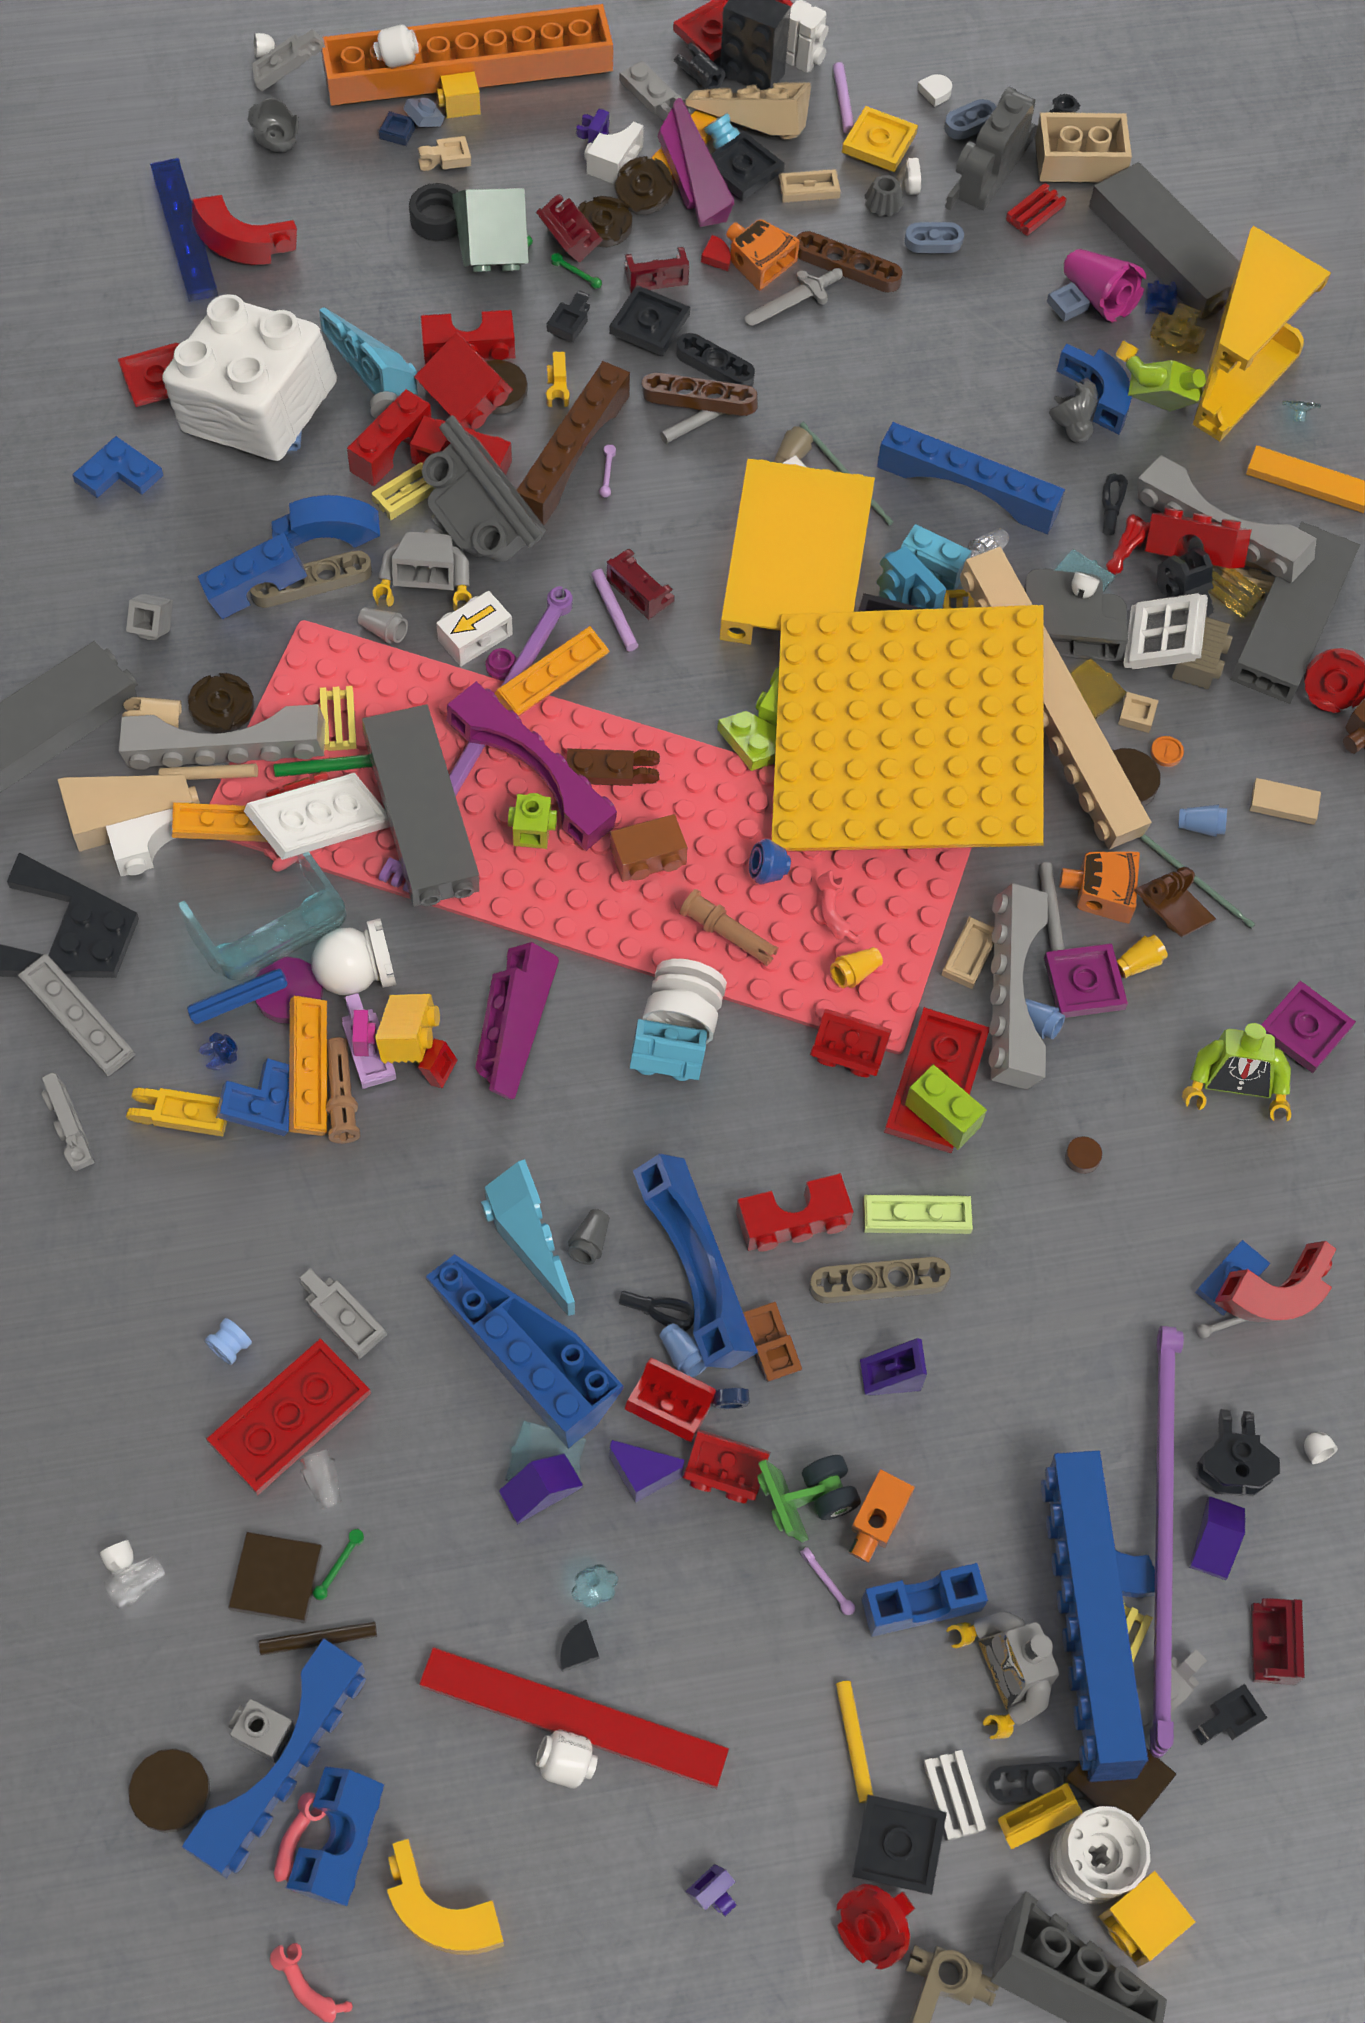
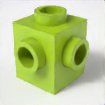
M537 793L517 794L516 807L510 806L508 814V827H513V845L547 849L549 830L555 831L557 824V811L551 810V797L542 796Z

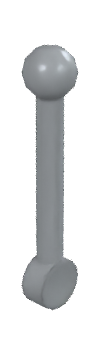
M1234 1317L1210 1326L1201 1324L1197 1328V1335L1201 1338H1208L1212 1332L1247 1320Z

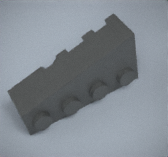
M1025 1891L1005 1917L990 1982L1068 2023H1163L1167 1999L1123 1965L1116 1968L1109 1963L1102 1954L1103 1950L1090 1940L1087 1944L1082 1942L1066 1929L1068 1926L1066 1921L1057 1914H1054L1052 1917L1047 1915L1036 1906L1038 1900Z

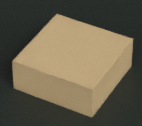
M1127 692L1118 725L1149 733L1159 700Z

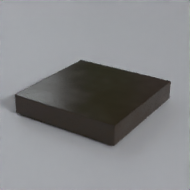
M246 1532L229 1602V1610L306 1623L323 1550L322 1545Z
M1146 1747L1148 1761L1137 1779L1089 1782L1088 1770H1082L1079 1762L1065 1779V1782L1071 1783L1085 1796L1084 1799L1094 1808L1098 1806L1116 1807L1132 1815L1139 1822L1177 1774L1162 1760L1152 1756L1150 1750Z

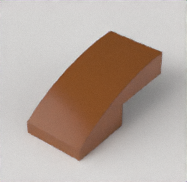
M776 1301L743 1312L758 1353L755 1354L767 1382L803 1370L790 1335H787Z

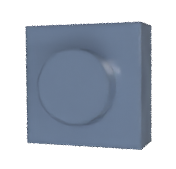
M428 98L407 99L403 108L418 127H441L445 118L436 107V104Z
M1073 282L1049 293L1047 303L1064 322L1087 311L1090 301Z

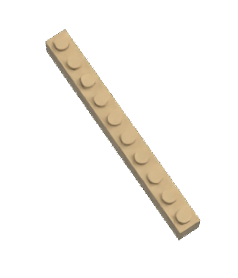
M1001 546L966 559L960 574V581L963 589L966 592H970L975 602V607L1032 605ZM1044 627V731L1049 739L1051 752L1059 757L1064 766V775L1067 781L1074 785L1079 794V802L1082 809L1086 813L1089 812L1094 822V830L1097 837L1104 841L1110 850L1143 836L1152 822Z

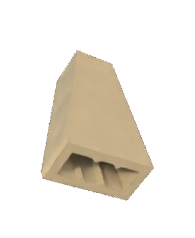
M185 775L64 777L57 779L79 852L109 844L110 840L106 826L173 809V802L200 804L195 786L188 787Z

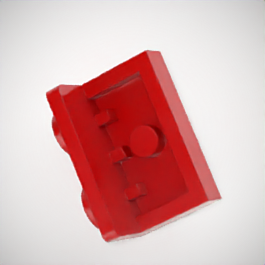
M825 1009L810 1055L816 1057L817 1062L826 1066L836 1067L838 1064L848 1067L852 1074L860 1077L877 1076L892 1029Z
M649 1358L643 1375L629 1396L624 1410L692 1442L709 1412L716 1390L654 1358Z
M699 1429L683 1478L690 1480L689 1485L695 1489L711 1492V1489L715 1488L726 1492V1498L746 1504L748 1499L755 1501L759 1493L760 1484L757 1475L761 1474L762 1471L758 1462L765 1459L768 1461L771 1452Z

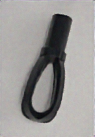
M1109 474L1103 486L1102 501L1105 508V517L1102 532L1105 535L1115 534L1117 516L1119 515L1128 486V480L1122 474ZM1117 481L1120 492L1115 505H1112L1110 487L1112 482Z
M624 1290L621 1293L619 1305L642 1311L666 1327L674 1323L684 1331H687L694 1324V1308L686 1301L668 1297L654 1299L650 1296L643 1297ZM654 1307L688 1314L689 1318L687 1320H680L654 1309Z

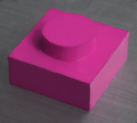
M354 1010L352 1041L354 1056H369V1044H376V1023H370L368 1010Z

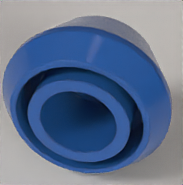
M767 838L754 845L749 859V873L757 884L762 885L779 881L784 875L788 874L791 858L787 855L785 848Z

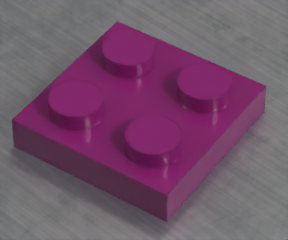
M1112 943L1045 953L1044 962L1055 1005L1059 1008V1012L1065 1015V1018L1126 1010L1128 1002Z
M1300 980L1261 1025L1265 1028L1266 1034H1271L1275 1037V1046L1311 1073H1314L1353 1028L1356 1021Z

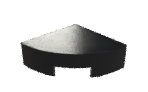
M587 1620L575 1625L563 1641L560 1653L562 1672L599 1659Z

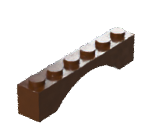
M605 361L601 362L517 488L519 494L543 526H545L558 506L569 477L590 440L605 423L616 418L629 398V371Z

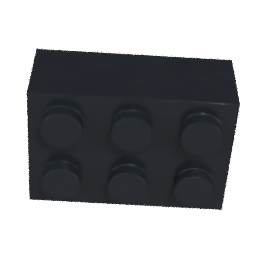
M729 0L723 7L720 67L725 71L726 78L746 86L756 85L759 90L773 88V83H779L785 74L790 6L776 0Z

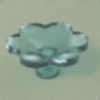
M1283 401L1282 405L1294 410L1293 421L1306 422L1307 411L1321 408V404L1312 402Z
M601 1564L586 1568L575 1577L576 1585L571 1591L572 1597L575 1601H582L585 1607L594 1608L600 1602H607L614 1597V1587L618 1583V1576L614 1571H607L606 1567Z

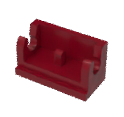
M558 194L542 209L539 208L536 213L564 250L580 263L603 239L570 198L556 208L563 201V197Z
M677 247L679 255H676V258L657 259L635 264L632 255L625 254L624 270L630 293H632L636 285L649 290L688 285L690 264L685 248Z
M627 549L615 558L607 561V580L649 620L675 601V596L671 593L673 589L669 585L662 587L632 557L635 553L631 549Z
M1261 1599L1262 1603H1253L1251 1605L1253 1682L1296 1685L1305 1678L1302 1600Z

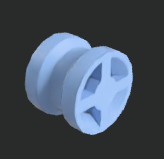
M225 1318L220 1323V1329L215 1334H209L204 1340L208 1347L229 1365H232L237 1360V1353L241 1349H247L252 1344L247 1334L228 1318Z

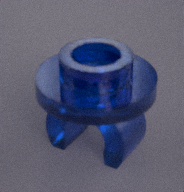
M215 1032L209 1037L210 1042L203 1044L199 1049V1053L205 1056H209L214 1052L213 1060L206 1064L207 1069L218 1071L226 1063L232 1064L237 1060V1045L227 1034L222 1035Z

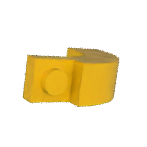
M409 1839L393 1843L395 1855L389 1856L388 1861L393 1880L401 1879L402 1885L389 1888L387 1892L400 1920L417 1939L436 1950L456 1955L480 1954L504 1947L493 1900L460 1910L447 1909L437 1905L425 1894L421 1887Z

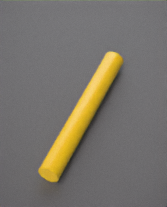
M842 1681L836 1683V1689L859 1803H866L867 1795L874 1796L851 1681Z

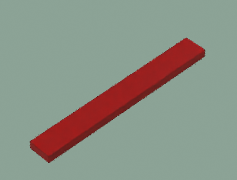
M434 1647L419 1684L420 1688L551 1733L561 1729L586 1737L591 1741L592 1747L714 1789L718 1787L729 1752L727 1747Z

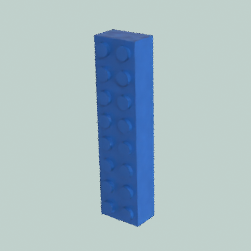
M1100 1450L1054 1453L1050 1467L1045 1469L1046 1480L1041 1481L1043 1502H1049L1051 1516L1046 1518L1047 1534L1049 1539H1055L1056 1553H1052V1569L1054 1576H1060L1061 1590L1057 1591V1605L1059 1613L1066 1615L1067 1628L1062 1630L1063 1647L1065 1652H1071L1073 1667H1068V1682L1070 1690L1077 1692L1078 1706L1073 1707L1074 1724L1076 1730H1082L1084 1745L1079 1746L1080 1766L1082 1770H1088L1089 1782L1137 1779L1148 1761L1101 1453Z

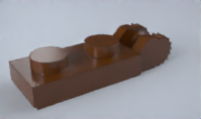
M567 748L568 766L577 775L581 774L586 777L591 785L633 786V784H653L659 782L660 773L657 769L639 767L633 770V766L650 767L659 764L660 755L654 750L640 749L634 752L630 750Z

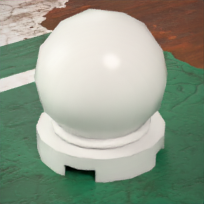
M381 919L367 921L368 930H365L364 933L354 928H337L326 933L316 943L311 956L312 971L317 982L327 991L338 995H352L366 990L374 980L379 981L380 979L383 988L396 985L394 974L387 976V974L394 972L384 932L380 930L383 929Z

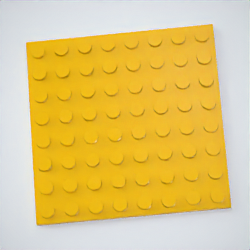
M1024 605L782 614L772 841L785 848L786 851L1044 846V606Z

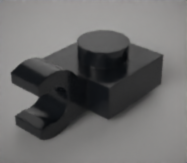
M579 290L570 305L561 302L546 323L547 332L573 343L588 322L587 312L590 309V304L586 302L590 295Z
M1243 1684L1211 1704L1210 1707L1216 1716L1200 1725L1193 1731V1734L1201 1745L1225 1730L1231 1740H1234L1267 1719V1716L1246 1684Z

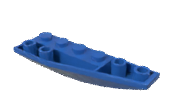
M457 1255L451 1256L426 1276L427 1281L475 1342L568 1449L599 1424L624 1389L623 1384L575 1332Z

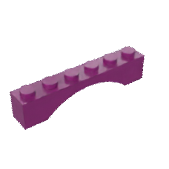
M476 681L447 704L446 721L469 743L483 744L504 750L524 761L540 775L556 799L561 814L562 829L585 851L614 828L617 811L611 800L605 796L601 797L592 788L586 777L581 774L577 775L568 766L567 761L561 754L551 751L537 732H531L525 727L520 717L513 710H507L499 702L493 691L488 688L484 689Z

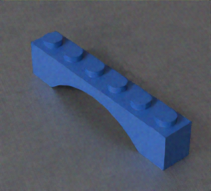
M892 422L880 445L877 468L903 478L934 477L965 485L998 503L1019 524L1048 535L1059 513L1065 492L1064 488L898 423Z
M665 1154L656 1155L633 1170L644 1202L668 1233L686 1270L694 1302L695 1322L693 1334L705 1367L731 1369L757 1354L758 1350L685 1159Z
M323 1638L301 1671L302 1694L299 1716L292 1737L280 1759L267 1775L246 1793L224 1805L205 1811L182 1845L189 1854L226 1879L231 1872L236 1874L241 1870L250 1855V1852L246 1849L254 1837L261 1838L268 1830L274 1819L271 1812L279 1800L284 1803L290 1797L297 1785V1781L294 1780L295 1776L302 1766L308 1768L320 1751V1746L317 1743L325 1731L331 1733L336 1728L343 1716V1712L340 1709L348 1697L354 1699L364 1686L366 1678L363 1677L365 1669L361 1662Z

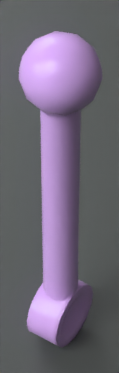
M611 444L604 447V456L606 457L603 486L599 489L600 496L604 498L609 497L611 494L609 487L612 457L616 455V448Z
M808 1547L801 1550L800 1554L803 1559L811 1565L841 1604V1612L845 1615L853 1614L855 1612L854 1603L846 1600L815 1560L811 1550Z

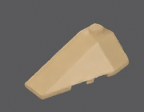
M773 83V88L767 90H759L756 85H750L747 88L739 89L737 93H732L730 88L693 91L686 98V106L718 117L728 113L732 122L769 135H780L782 139H793L800 135L806 126L811 83Z

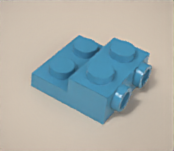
M906 546L895 552H888L881 559L880 566L883 568V573L876 582L880 587V597L925 609H942L946 587Z

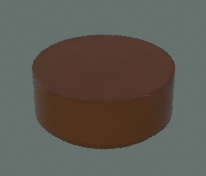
M1077 1137L1068 1145L1065 1159L1073 1171L1081 1174L1091 1173L1097 1169L1101 1162L1102 1149L1099 1143L1090 1137Z

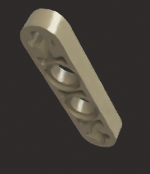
M356 550L303 564L308 576L302 579L304 584L301 587L291 588L287 586L282 591H279L275 584L265 582L252 587L250 593L255 605L268 608L359 584L371 577V559L367 553ZM359 564V566L362 568L356 570V568L353 565ZM340 567H343L345 574L341 575ZM324 570H331L335 573V576L329 580H323L318 577V574ZM266 588L269 593L263 595L261 589Z
M939 1257L827 1266L819 1268L813 1273L809 1290L811 1296L816 1301L826 1304L935 1294L946 1288L951 1270L949 1265ZM930 1268H934L936 1274H942L939 1276L938 1282H932L930 1276H925ZM913 1269H917V1276H924L919 1277L918 1285H914L915 1273ZM895 1270L902 1271L907 1276L908 1282L904 1286L896 1287L889 1282L888 1274ZM857 1274H865L870 1277L872 1286L867 1290H859L853 1285L852 1278ZM842 1276H846L845 1288L847 1291H842L843 1284H840ZM823 1278H828L829 1284H838L832 1286L831 1292H825L822 1286H818Z

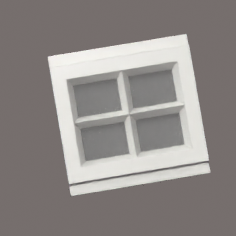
M1197 593L1137 602L1136 605H1131L1128 642L1124 657L1125 668L1140 669L1192 662L1201 658L1207 596Z

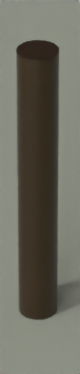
M376 1621L259 1640L260 1655L318 1647L323 1638L332 1644L378 1637Z

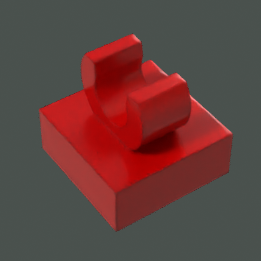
M434 1038L432 1047L425 1050L423 1059L417 1068L431 1086L442 1089L458 1059L446 1041Z

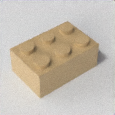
M1040 112L1035 135L1039 182H1102L1130 166L1132 154L1126 113Z

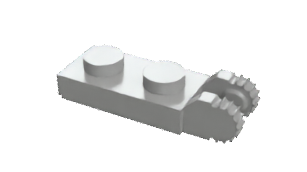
M643 61L620 72L621 83L653 115H657L662 121H665L675 100L682 98Z

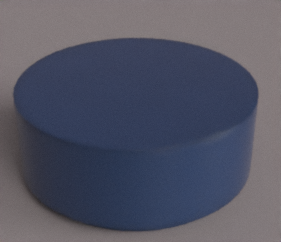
M745 1388L716 1390L712 1401L713 1406L716 1409L747 1407L750 1404L749 1390Z

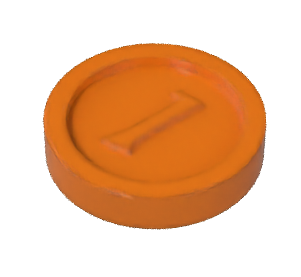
M1161 736L1153 742L1150 754L1157 764L1164 767H1172L1182 760L1184 748L1176 738Z

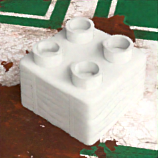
M226 294L213 299L209 303L205 318L190 337L176 347L174 358L165 369L162 379L165 383L171 407L178 420L179 428L183 432L231 446L269 460L278 461L285 456L322 400L326 398L337 381V375L319 326L313 322L297 318L290 311L268 310L245 303L236 295Z

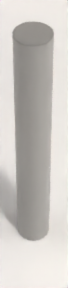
M703 410L661 432V438L667 444L724 413Z
M1042 863L1039 865L1042 892L1048 893L1047 928L1051 951L1065 950L1052 864Z

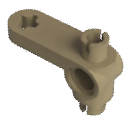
M914 1945L906 1971L920 1975L924 1979L909 2023H930L939 1996L950 1997L967 2005H970L973 1998L992 2006L996 1994L993 1992L998 1990L999 1986L990 1982L991 1977L981 1974L982 1964L966 1958L962 1953L955 1950H946L936 1946L933 1953ZM941 1963H951L957 1968L959 1973L957 1984L948 1985L940 1979L939 1967Z

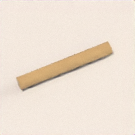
M257 764L168 767L159 768L158 775H185L186 780L247 778L258 776Z

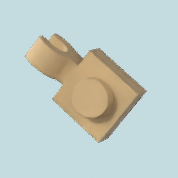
M465 136L437 139L436 146H421L418 148L421 158L418 159V163L422 171L431 170L439 163H441L442 169L471 166V155Z

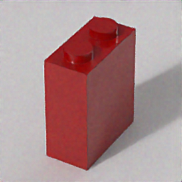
M457 332L414 376L450 416L456 417L463 428H471L473 430L480 428L485 423L486 418L497 407L501 406L513 391L506 381Z

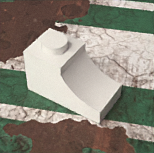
M632 122L629 127L621 132L610 135L599 133L594 142L587 145L584 153V160H587V174L615 184L620 168L629 160L636 158L643 148L644 125Z
M173 809L106 826L121 877L138 875L145 870L154 868L152 862L157 851L164 844L175 839L172 838Z

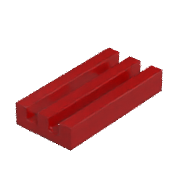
M1044 183L1011 209L1006 215V221L1028 236L1065 206L1067 198L1063 195L1059 198L1057 196L1058 192L1055 189L1049 191V185ZM1049 202L1052 203L1044 211L1037 215L1044 206H1046ZM1035 215H1037L1034 219H1032V220H1031L1029 223H1027L1026 225L1023 224V223H1025L1029 218L1034 217Z

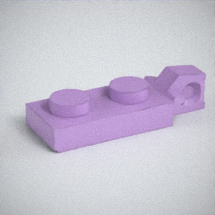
M358 993L345 996L349 1015L342 1017V1026L362 1089L395 1080L396 1073L393 1064L389 1061L386 1064L381 1061L377 1043L369 1044V1056H354L352 1043L354 1010L364 1009ZM369 1009L370 1023H376L377 1034L380 1024L376 1013Z

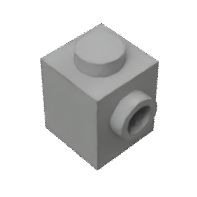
M140 594L130 599L126 632L139 634L140 638L157 640L158 637L170 632L173 600L146 594Z
M249 1699L245 1708L240 1706L236 1710L229 1724V1728L233 1729L230 1736L235 1743L275 1764L295 1728L292 1720L252 1699Z

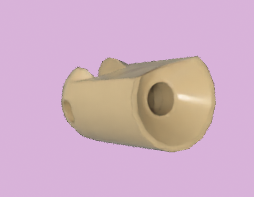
M131 697L123 704L127 711L122 714V717L155 715L164 722L179 728V715L182 712L181 700Z

